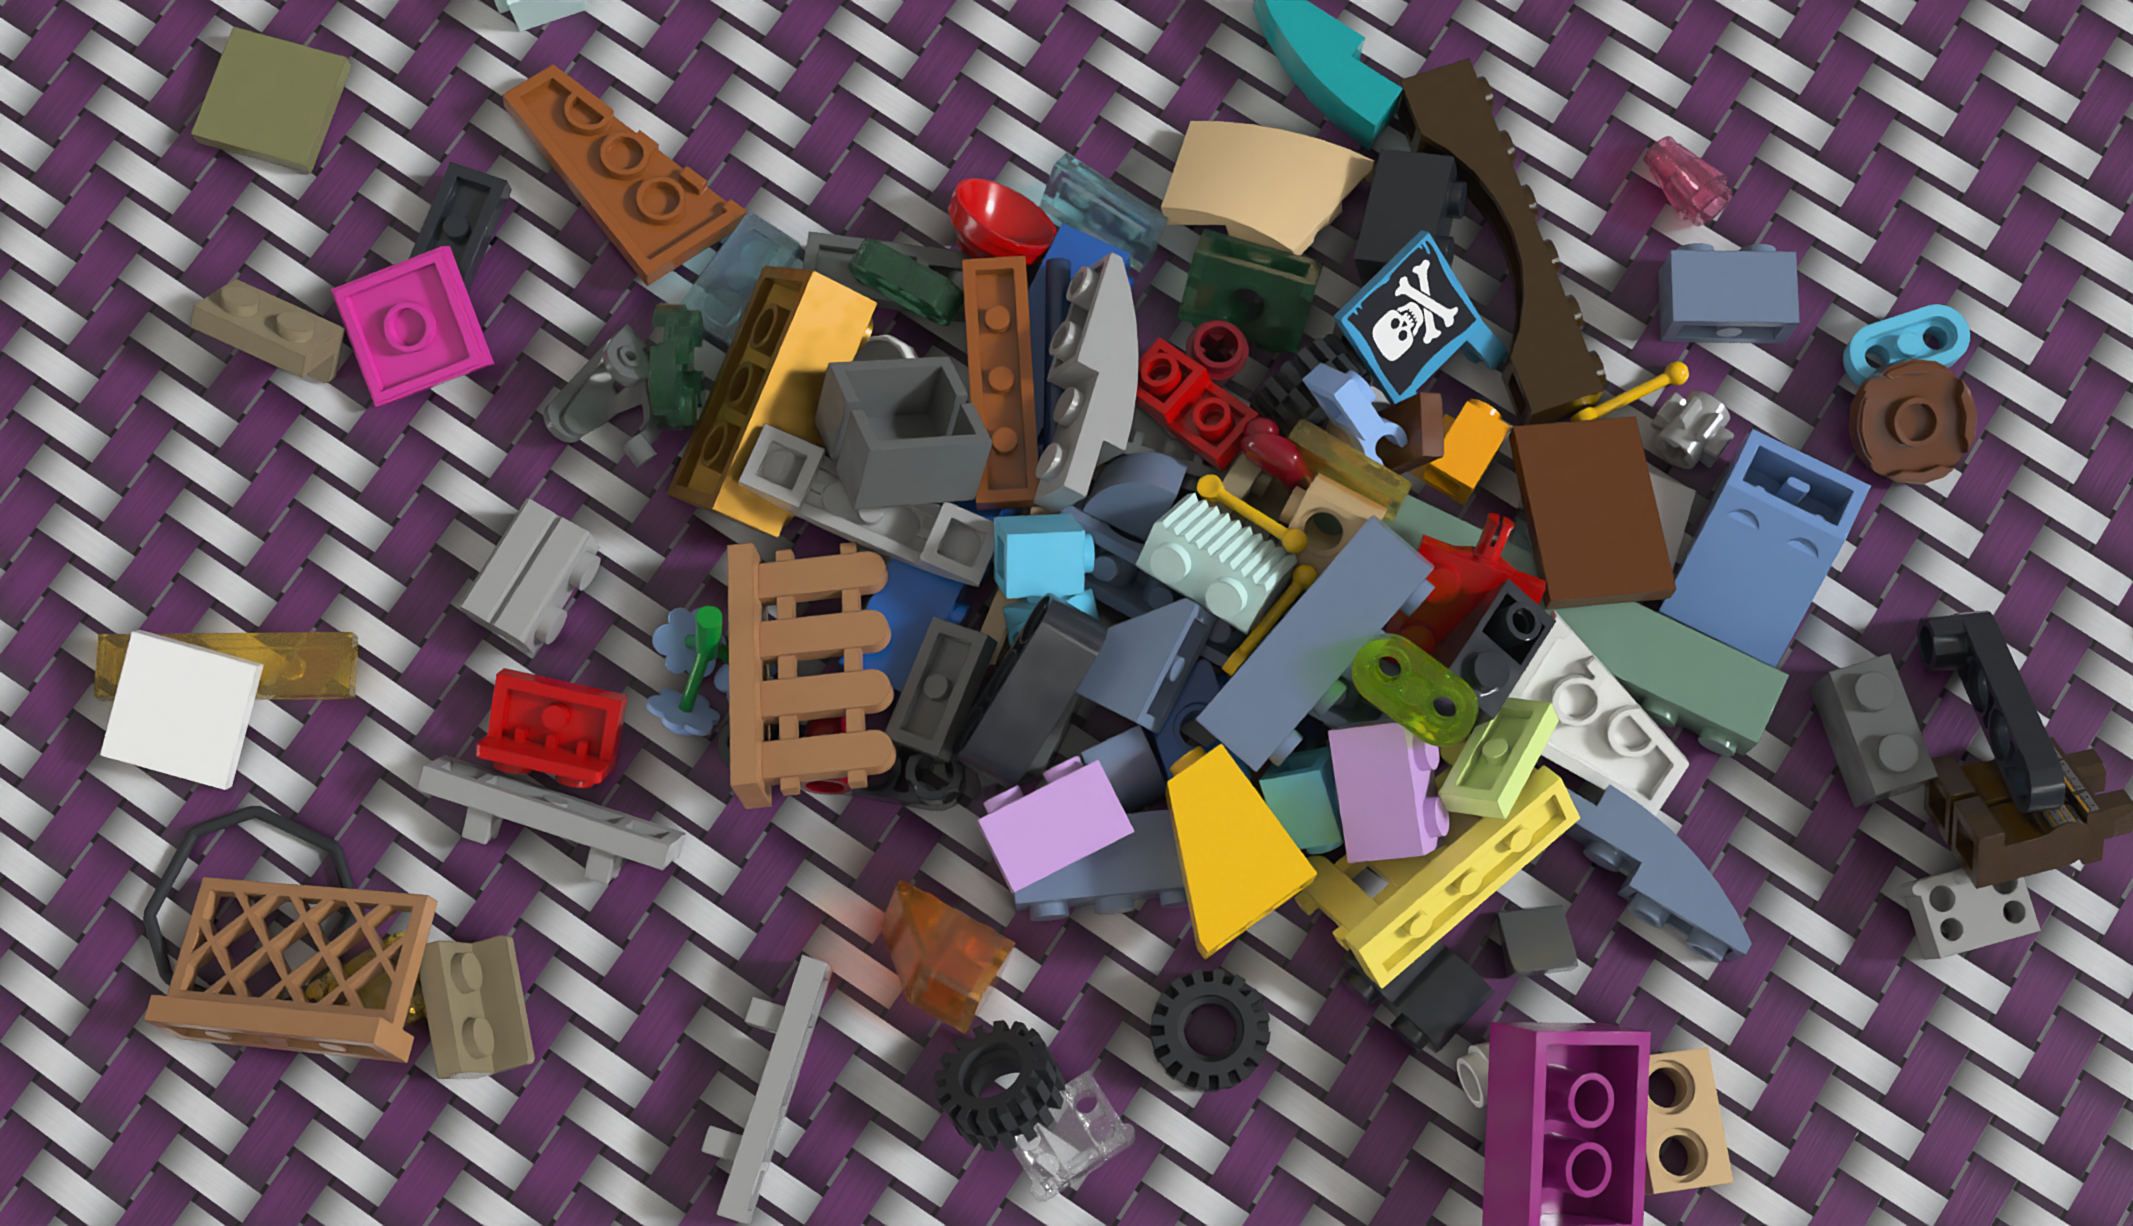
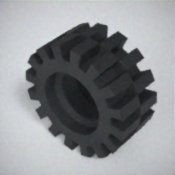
M1327 334L1323 339H1316L1308 349L1304 347L1297 352L1296 358L1291 362L1287 360L1280 367L1281 371L1277 375L1270 376L1264 383L1266 387L1258 390L1254 396L1255 400L1250 403L1249 407L1258 412L1260 417L1270 418L1277 423L1279 436L1288 439L1294 445L1298 444L1303 437L1307 439L1314 434L1317 427L1321 426L1322 428L1330 421L1302 379L1320 363H1323L1345 374L1352 370L1365 381H1367L1366 377L1369 376L1367 369L1335 334Z
M1213 968V971L1198 969L1191 971L1189 975L1183 978L1178 977L1159 997L1152 1014L1150 1026V1041H1152L1153 1053L1157 1062H1160L1166 1070L1165 1073L1171 1079H1176L1183 1083V1087L1192 1090H1206V1092H1218V1090L1225 1088L1230 1089L1249 1077L1264 1058L1270 1041L1271 1032L1269 1031L1268 1024L1270 1017L1268 1009H1264L1262 1005L1261 995L1256 989L1252 990L1245 984L1246 980L1237 974L1235 977L1228 975L1222 969ZM1200 1006H1218L1224 1009L1233 1019L1236 1030L1234 1042L1226 1052L1220 1055H1201L1195 1052L1185 1039V1020L1194 1009Z
M1005 1020L993 1022V1032L988 1033L983 1024L972 1029L976 1038L969 1043L963 1036H960L953 1042L959 1051L956 1055L945 1052L940 1062L945 1070L935 1072L934 1081L938 1086V1089L934 1090L935 1095L959 1135L963 1136L968 1144L976 1147L980 1143L985 1151L995 1152L998 1140H1000L1005 1150L1017 1148V1136L1023 1134L1029 1143L1038 1137L1033 1128L1038 1122L1048 1128L1055 1120L1048 1108L1061 1110L1064 1099L1059 1091L1066 1090L1065 1080L1047 1045L1035 1029L1031 1028L1028 1030L1024 1023L1014 1021L1010 1029ZM1010 1073H1019L1015 1082L1002 1093L988 1098H980L987 1086L997 1078Z

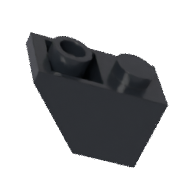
M1506 579L1435 646L1405 694L1451 735L1494 720L1553 628L1556 620L1510 579Z

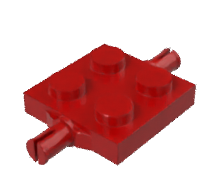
M1489 513L1476 547L1453 546L1423 534L1416 551L1435 566L1425 578L1435 588L1410 617L1398 609L1390 618L1383 631L1391 638L1378 652L1376 657L1410 669L1418 674L1435 646L1506 579H1510L1539 605L1546 589V581L1516 570L1505 559L1500 557L1510 532L1515 526L1514 522L1503 517L1497 534L1493 539L1499 525L1500 515ZM1411 699L1406 708L1411 714L1418 715L1421 707ZM1422 709L1421 715L1425 714L1427 720L1432 719V717Z

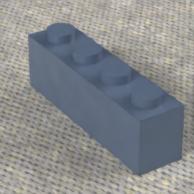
M1371 516L1195 720L1255 772L1258 771L1267 759L1278 767L1304 738L1294 728L1312 709L1317 715L1322 717L1347 689L1338 678L1348 666L1356 660L1365 668L1390 640L1391 637L1382 628L1397 610L1400 609L1406 616L1410 617L1432 592L1435 586L1425 578L1435 566L1377 516Z
M1169 810L1126 814L1135 832L1014 892L1016 911H1029L1031 921H1050L1069 917V907L1095 905V913L1099 915L1130 912L1134 910V901L1160 898V906L1162 908L1188 906Z

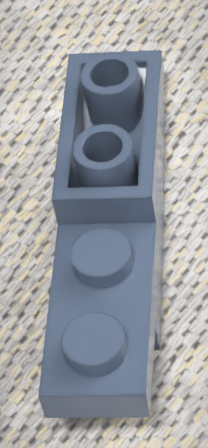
M1611 784L1597 796L1594 803L1566 788L1580 819L1567 829L1564 834L1586 846L1583 851L1584 855L1597 865L1612 872H1618L1620 867L1629 872L1617 895L1631 902L1627 909L1632 915L1659 929H1662L1665 924L1669 925L1688 937L1685 945L1690 950L1709 961L1720 963L1724 958L1732 962L1746 955L1752 943L1736 910L1719 883L1696 854L1669 827L1641 804Z

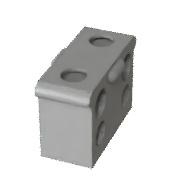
M1961 867L1903 883L1897 889V895L1900 898L1906 899L1924 960L1941 959L2041 931L2024 877L1976 889ZM2004 906L2006 907V909H2007V911H2008V918H2007V920L2005 919V917H2004V915H2003V908H2004ZM1942 923H1944L1947 931L1945 938L1941 934L1940 927Z

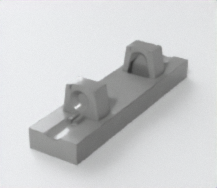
M448 755L423 765L417 787L418 791L468 807L462 831L463 838L487 844L492 838L495 839L498 836L504 818L590 846L584 877L603 884H609L610 880L618 877L623 858L664 870L671 861L679 858L686 835L684 832Z
M802 955L785 1006L756 997L751 999L744 1022L748 1023L749 1026L774 1033L776 1036L743 1135L714 1126H709L701 1151L734 1162L716 1215L741 1223L750 1224L833 972L828 962Z

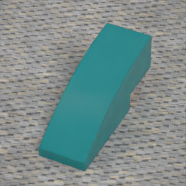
M1254 0L1253 11L1267 42L1286 73L1308 100L1336 127L1367 150H1370L1395 116L1403 88L1360 62L1365 37L1307 0Z

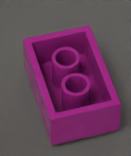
M1490 1022L1482 1226H1643L1650 1031L1606 1023Z

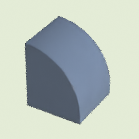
M1138 452L1122 456L1108 464L1098 475L1082 512L1147 541L1154 523L1170 510L1178 494L1188 464L1174 457L1155 452Z
M1140 725L1080 753L1083 766L1099 760L1126 814L1132 813L1166 796L1163 777Z

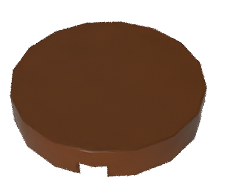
M1901 359L1880 366L1861 383L1850 406L1848 430L1856 455L1869 471L1890 482L1923 485L1947 476L1957 467L1953 465L1960 460L1962 454L1968 453L1975 439L1977 411L1971 390L1961 378H1957L1952 371L1946 369L1948 367L1937 361Z

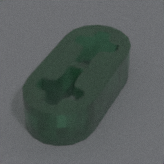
M864 239L848 264L849 271L869 288L927 320L942 326L950 325L964 302V292L952 281L874 239Z

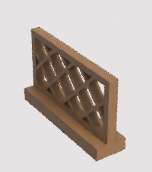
M203 877L167 996L151 995L144 1021L182 1040L407 1063L414 1036L405 1032L403 1027L438 901L429 895ZM221 897L237 898L244 913L218 932L213 922ZM253 899H256V900H259V901L255 904L254 901H253ZM285 902H292L300 917L273 937L264 918ZM308 904H316V905H315L314 907L310 908V906H309ZM340 907H349L357 922L332 942H329L320 923ZM365 909H373L368 914ZM398 911L411 912L406 934L387 948L376 928ZM251 928H254L263 946L236 966L227 947ZM309 932L320 951L296 970L292 971L282 952ZM366 937L377 956L349 977L339 957ZM216 956L226 975L204 992L192 991L199 969ZM272 961L282 980L261 997H253L245 981ZM329 966L339 986L317 1003H310L301 987ZM386 971L392 984L385 1010L367 1008L358 992ZM232 991H235L236 995L228 994H230ZM291 996L292 999H293V1001L285 1000V999H286L287 997ZM346 1001L350 1004V1006H341Z

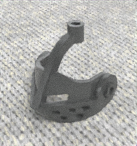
M627 322L546 406L543 417L548 430L556 438L572 443L579 441L584 435L603 426L618 414L642 404L644 414L642 430L640 434L634 436L622 446V450L635 467L639 469L657 456V452L651 445L658 439L661 433L664 415L658 388V373L653 367L650 354L652 350L640 339ZM616 382L626 386L619 393L615 389Z

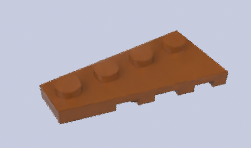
M554 64L502 94L505 109L647 286L747 224L748 212L732 199L728 202L709 189L707 187V180L688 166L683 169L659 151V144L641 130L636 133L614 116L612 108Z

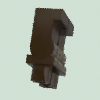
M2051 737L2050 740L2058 755L2064 773V803L2059 810L2024 814L2017 809L1995 758L1994 760L1959 766L1952 755L1931 759L1938 776L1925 783L1924 810L1947 845H1952V853L1976 889L2065 867L2078 860L2083 865L2102 861L2104 839L2133 832V801L2124 789L2098 795L2094 794L2105 791L2107 773L2103 761L2093 748L2065 754L2055 739Z

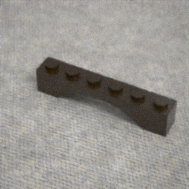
M1470 58L1401 79L1399 86L1403 89L1396 113L1411 151L1454 156L1459 180L1467 182V197L1488 222L1504 253L1513 286L1515 319L1511 349L1501 378L1520 426L1554 423L1572 417L1588 407H1595L1604 392L1603 386L1606 385L1605 369L1598 353L1595 350L1588 352L1580 332L1584 325L1580 306L1572 294L1565 295L1558 275L1561 272V264L1558 252L1550 239L1543 240L1535 221L1539 215L1536 198L1528 184L1521 186L1513 167L1516 164L1514 144L1506 130H1498L1492 115L1494 111V98L1487 79L1484 76L1477 78Z

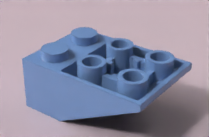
M1752 429L1735 451L1674 577L1676 591L1670 599H1663L1657 613L1776 668L1842 548L1871 485Z

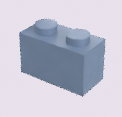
M1691 243L1680 246L1676 250H1670L1658 271L1660 342L1784 344L1800 323L1796 252L1776 251L1774 246L1767 244L1748 245L1738 251H1717L1709 244Z

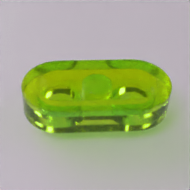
M1390 633L1377 635L1369 639L1361 647L1353 660L1352 679L1358 692L1422 741L1433 746H1451L1462 741L1473 728L1479 711L1478 700L1473 689L1463 679L1407 638ZM1384 656L1395 658L1401 666V674L1394 677L1385 675L1379 668V659ZM1438 697L1449 698L1456 706V714L1451 717L1439 715L1433 707V700Z

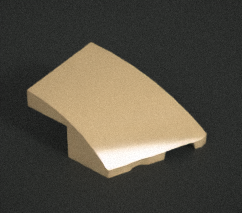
M1190 121L1161 205V210L1167 225H1226L1237 260H1296L1314 242L1317 232L1329 226L1342 213V200L1359 182L1362 181L1369 184L1374 179L1376 168L1374 160L1350 149L1292 131L1224 121Z

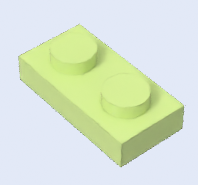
M1508 697L1494 720L1474 728L1438 793L1447 811L1498 819L1507 818L1559 721L1551 702Z

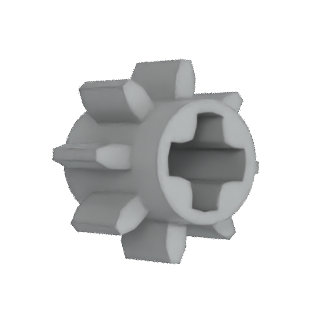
M1702 391L1691 392L1686 400L1674 392L1651 422V426L1660 431L1654 440L1655 447L1659 453L1672 464L1684 469H1692L1699 460L1708 468L1711 467L1734 437L1731 431L1724 428L1730 421V414L1726 407L1719 400Z

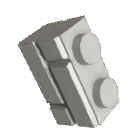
M526 498L462 599L459 607L474 622L504 637L527 652L534 654L541 642L550 644L560 633L567 618V611L562 608L575 588L581 591L584 590L595 577L601 561L600 557L596 556L600 546L587 530Z

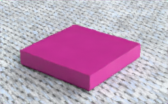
M441 246L330 289L375 407L386 406L494 365L450 246Z

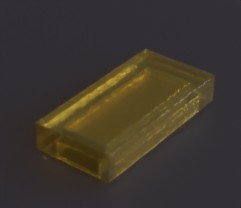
M1300 419L1289 435L1288 440L1296 446L1311 472L1316 476L1320 473L1388 508L1384 516L1394 522L1407 500L1412 487L1411 482L1311 422Z

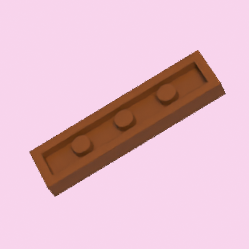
M1025 256L962 259L970 403H973L992 440V446L976 495L977 510L1040 507L1033 503L1040 479L1036 477L1038 445Z

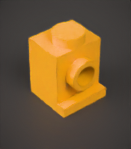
M1470 399L1466 402L1456 419L1448 414H1445L1443 417V457L1413 469L1410 475L1465 506L1503 444L1511 426L1502 422L1500 413L1489 404L1477 399Z

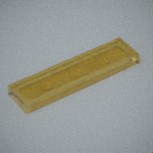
M353 632L157 634L264 664L255 700L355 699L358 636ZM98 634L94 697L100 701H114L131 634Z

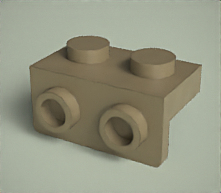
M234 279L195 304L191 320V328L301 378L308 375L323 383H328L337 375L345 332L344 327L238 279Z

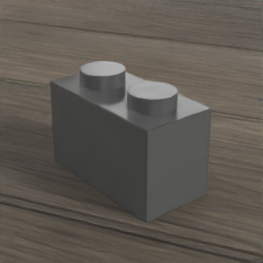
M1890 653L1828 672L1809 688L1854 808L1913 791L1938 776Z

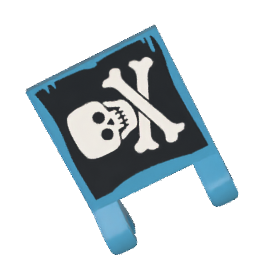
M1423 230L1408 242L1333 316L1390 405H1394L1417 394L1416 390L1459 347H1461L1467 360L1475 364L1482 360L1486 368L1494 370L1508 354L1504 344L1485 325L1430 233Z

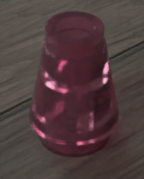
M1666 136L1657 141L1643 158V162L1650 169L1651 174L1680 220L1689 219L1694 226H1702L1715 218L1732 198L1733 192L1726 185L1727 176L1680 143H1677L1671 136Z

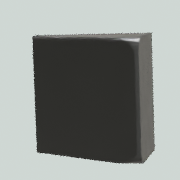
M1562 905L1496 914L1507 979L1572 971L1578 967L1575 947Z

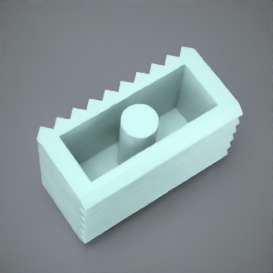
M1191 493L1187 494L1154 523L1137 560L1136 567L1247 635L1280 598L1298 561L1295 554L1286 555L1283 546L1275 548L1273 540L1264 541L1262 533L1253 534L1250 526L1242 528L1239 519L1231 521L1228 513L1220 514L1217 506L1209 508L1206 499L1198 501L1196 494Z

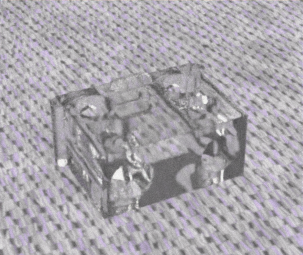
M1089 1070L1065 1085L1066 1090L1059 1091L1064 1101L1061 1110L1048 1108L1055 1119L1051 1125L1046 1128L1038 1122L1033 1127L1037 1135L1040 1136V1143L1035 1149H1022L1021 1142L1024 1135L1021 1134L1016 1137L1017 1148L1012 1149L1032 1181L1031 1194L1038 1202L1048 1201L1133 1145L1136 1139L1134 1127L1131 1124H1123ZM1085 1097H1090L1097 1101V1105L1092 1112L1081 1113L1076 1109L1078 1102Z

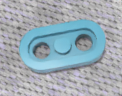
M1940 304L1928 305L1861 328L1845 347L1843 365L1849 378L1858 386L1877 370L1866 362L1865 354L1867 353L1879 356L1883 365L1901 359L1937 361L1949 368L1967 350L1970 343V329L1964 317L1955 309ZM1923 335H1932L1937 338L1940 343V349L1933 350L1927 347L1923 341Z

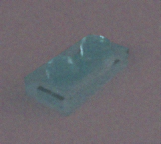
M1067 152L1054 164L1039 205L1043 211L1063 224L1130 253V267L1138 272H1141L1152 260L1169 219Z
M749 210L677 308L680 315L729 347L763 266L790 268L802 252L800 242Z

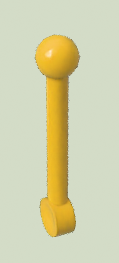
M1679 361L1671 362L1666 366L1663 374L1593 408L1583 409L1572 416L1570 420H1596L1668 384L1674 386L1682 385L1689 377L1688 367Z
M1213 474L1206 475L1197 483V491L1203 500L1206 499L1207 503L1219 501L1282 540V545L1287 552L1298 554L1306 549L1308 538L1305 532L1297 528H1285L1227 492L1218 476Z
M1302 564L1294 569L1292 573L1293 582L1240 647L1228 658L1221 669L1231 677L1239 670L1248 656L1302 590H1308L1316 581L1318 574L1314 567Z

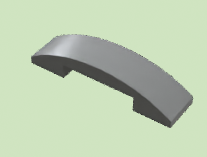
M764 425L739 479L740 486L822 529L851 542H856L858 545L924 571L979 587L994 552L993 521L949 502H944L943 506L936 503L854 509L836 471L838 461L831 460V458L825 456V449L770 425Z

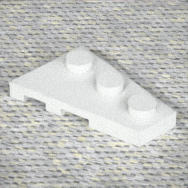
M1553 609L1550 616L1556 620V623L1508 697L1552 703L1559 721L1541 753L1542 756L1602 789L1611 784L1656 816L1688 768L1689 762Z

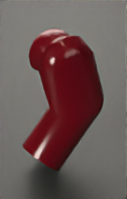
M1256 417L1248 421L1243 428L1244 438L1240 442L1246 459L1278 479L1289 496H1291L1296 486L1307 491L1315 477L1296 446L1288 439L1279 436L1277 423L1267 417Z

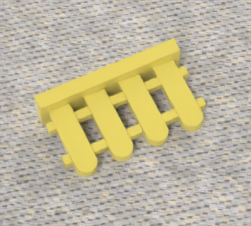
M1458 733L1448 737L1443 742L1440 754L1447 769L1435 778L1438 796L1442 785L1471 735L1470 733ZM1545 765L1539 770L1534 767L1506 819L1448 811L1449 830L1447 835L1444 836L1445 846L1424 856L1348 863L1346 853L1335 864L1324 856L1315 855L1306 859L1317 872V875L1313 882L1301 890L1302 892L1294 899L1307 915H1311L1316 909L1320 908L1339 926L1332 932L1337 942L1347 951L1349 949L1352 950L1366 975L1382 989L1580 819L1561 777ZM1367 866L1388 883L1373 898L1352 881Z

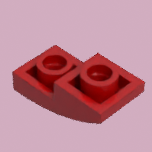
M1160 337L1138 360V385L1135 403L1187 447L1222 472L1242 450L1240 442L1244 438L1243 428L1246 423L1253 418L1260 417L1259 413L1213 383L1205 367Z

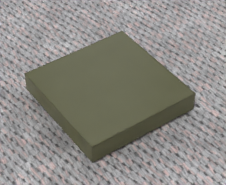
M233 26L191 135L197 143L311 174L352 65L347 57Z

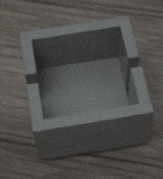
M949 356L828 363L814 422L831 460H838L836 471L854 509L975 500L992 446V440L973 403H966L968 393Z

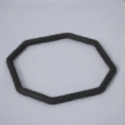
M249 806L193 826L183 837L144 910L143 921L161 979L170 986L173 972L156 915L198 838L257 818L331 853L341 888L355 889L343 848L337 841L262 806ZM347 907L330 942L355 923L356 918L349 907ZM329 966L313 977L307 987L303 989L308 1000H311L318 994L330 971ZM195 983L192 991L204 992L207 988ZM289 996V997H287V998L285 999V1000L293 1001V999H292L291 996Z

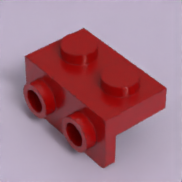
M503 668L496 674L488 732L484 738L477 742L475 757L493 761V767L502 772L527 774L532 770L556 775L555 780L565 786L575 788L592 787L594 783H601L616 768L628 695Z

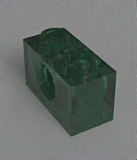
M1204 229L1193 254L1177 319L1191 323L1194 328L1207 321H1225L1236 326L1246 339L1251 340L1256 347L1269 352L1287 350L1297 353L1307 326L1324 262ZM1251 289L1261 296L1263 302L1258 304L1247 303L1237 295L1236 290Z

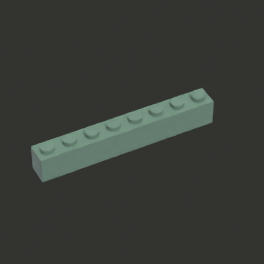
M1318 453L1310 469L1315 478L1320 473L1388 508L1382 522L1415 550H1417L1423 534L1453 546L1476 547L1483 531L1345 464L1341 465L1324 454ZM1320 512L1313 515L1317 528L1328 535L1343 533L1340 521L1332 514ZM1284 524V527L1288 529L1289 525ZM1506 542L1500 557L1505 559L1516 570L1538 578L1534 555ZM1542 596L1539 606L1550 615L1553 609L1545 610ZM1636 602L1554 609L1657 725L1673 728L1677 724L1699 735L1697 740L1702 746L1725 756H1734L1735 752L1744 756L1759 743L1788 679V674Z

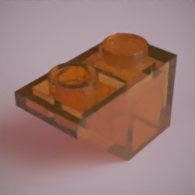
M902 879L895 887L881 924L882 933L907 1001L966 1035L999 983L1016 943L997 933L990 926L975 921L941 902L934 895L923 892Z

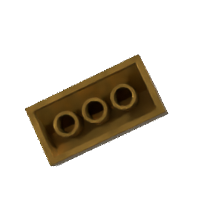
M764 265L667 495L750 529L778 538L782 527L790 523L794 514L740 486L739 479L765 424L823 448L824 442L814 420L828 363L853 361L856 352L864 348L873 330V320L871 317L877 302L813 270Z

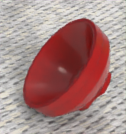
M969 178L962 180L956 186L948 205L949 218L958 237L957 244L962 252L968 254L973 259L1025 256L1026 266L1033 265L1045 258L1057 235L1056 228L1051 219L1034 202L1010 187L987 179Z

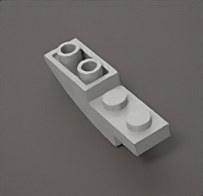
M1110 252L1089 267H1081L1076 272L1066 294V299L1071 302L1066 320L1056 330L1049 346V354L1054 356L1047 381L1065 389V391L1058 400L1054 410L1053 419L1058 424L1052 443L1044 450L1036 467V477L1040 479L1033 503L1053 513H1057L1086 497L1095 467L1126 450L1133 421L1138 385L1139 353L1137 324L1131 288L1123 259L1113 252Z

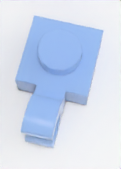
M1320 363L1302 379L1333 425L1343 430L1349 437L1353 452L1361 462L1377 470L1383 466L1381 459L1375 452L1376 443L1382 436H1385L1389 442L1402 448L1408 443L1406 433L1399 425L1378 415L1371 405L1376 399L1375 393L1368 383L1356 372L1349 370L1345 374Z

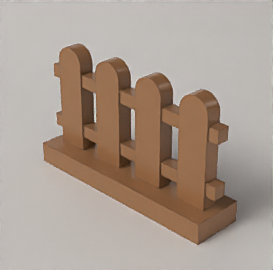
M753 542L727 545L730 786L745 809L772 807L771 785H780V790L784 796L800 794V782L848 777V784L851 789L867 787V775L884 773L895 762L896 750L890 737L880 730H865V714L878 713L885 710L893 700V687L886 674L876 669L863 670V654L876 653L883 650L890 642L891 629L882 613L876 610H861V595H870L881 591L888 582L889 572L883 558L879 554L871 551L859 552L856 542L840 543L841 554L803 559H795L791 549L775 551L776 562L763 563ZM842 598V613L796 618V603ZM777 605V620L768 621V606ZM844 656V672L798 677L797 661ZM770 664H778V679L769 680ZM846 716V733L799 738V721ZM770 724H779V740L770 741Z

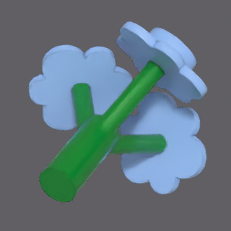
M714 606L697 608L691 613L685 608H675L668 615L669 624L661 625L655 630L652 642L656 651L666 656L665 667L669 672L679 674L686 670L690 675L683 693L680 694L678 691L668 688L662 689L659 695L648 698L646 708L653 715L661 717L664 727L676 734L705 736L711 733L713 725L719 723L720 714L716 710L709 708V701L704 696L698 694L703 677L713 672L718 657L726 664L717 671L714 684L718 690L726 693L727 700L729 701V648L726 646V640L722 635V613ZM778 664L769 665V680H773V675L778 672Z

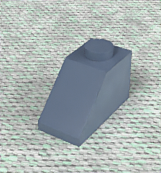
M1184 598L1109 627L1100 652L1075 692L1160 734L1218 617L1197 603Z

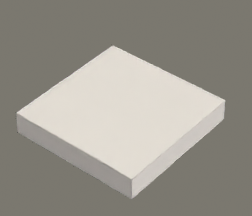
M142 630L132 631L100 755L224 790L231 788L264 664Z

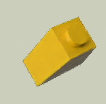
M1222 744L1208 753L1199 746L1176 761L1169 768L1174 777L1167 781L1165 791L1196 946L1204 959L1210 957L1306 888L1317 875V872Z

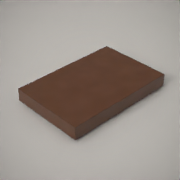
M1636 416L1513 426L1508 438L1538 578L1546 581V589L1543 594L1545 610L1670 599L1676 591V585Z

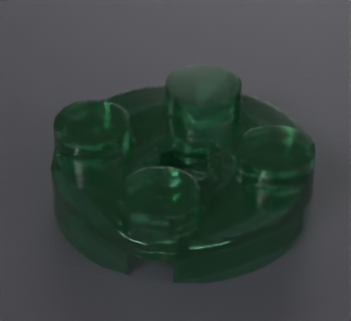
M658 304L654 311L652 327L665 328L663 342H659L658 345H650L649 370L653 415L662 416L657 424L659 430L685 431L689 425L694 426L696 424L697 408H703L705 405L704 371H694V348H701L703 342L701 310H688L686 304Z

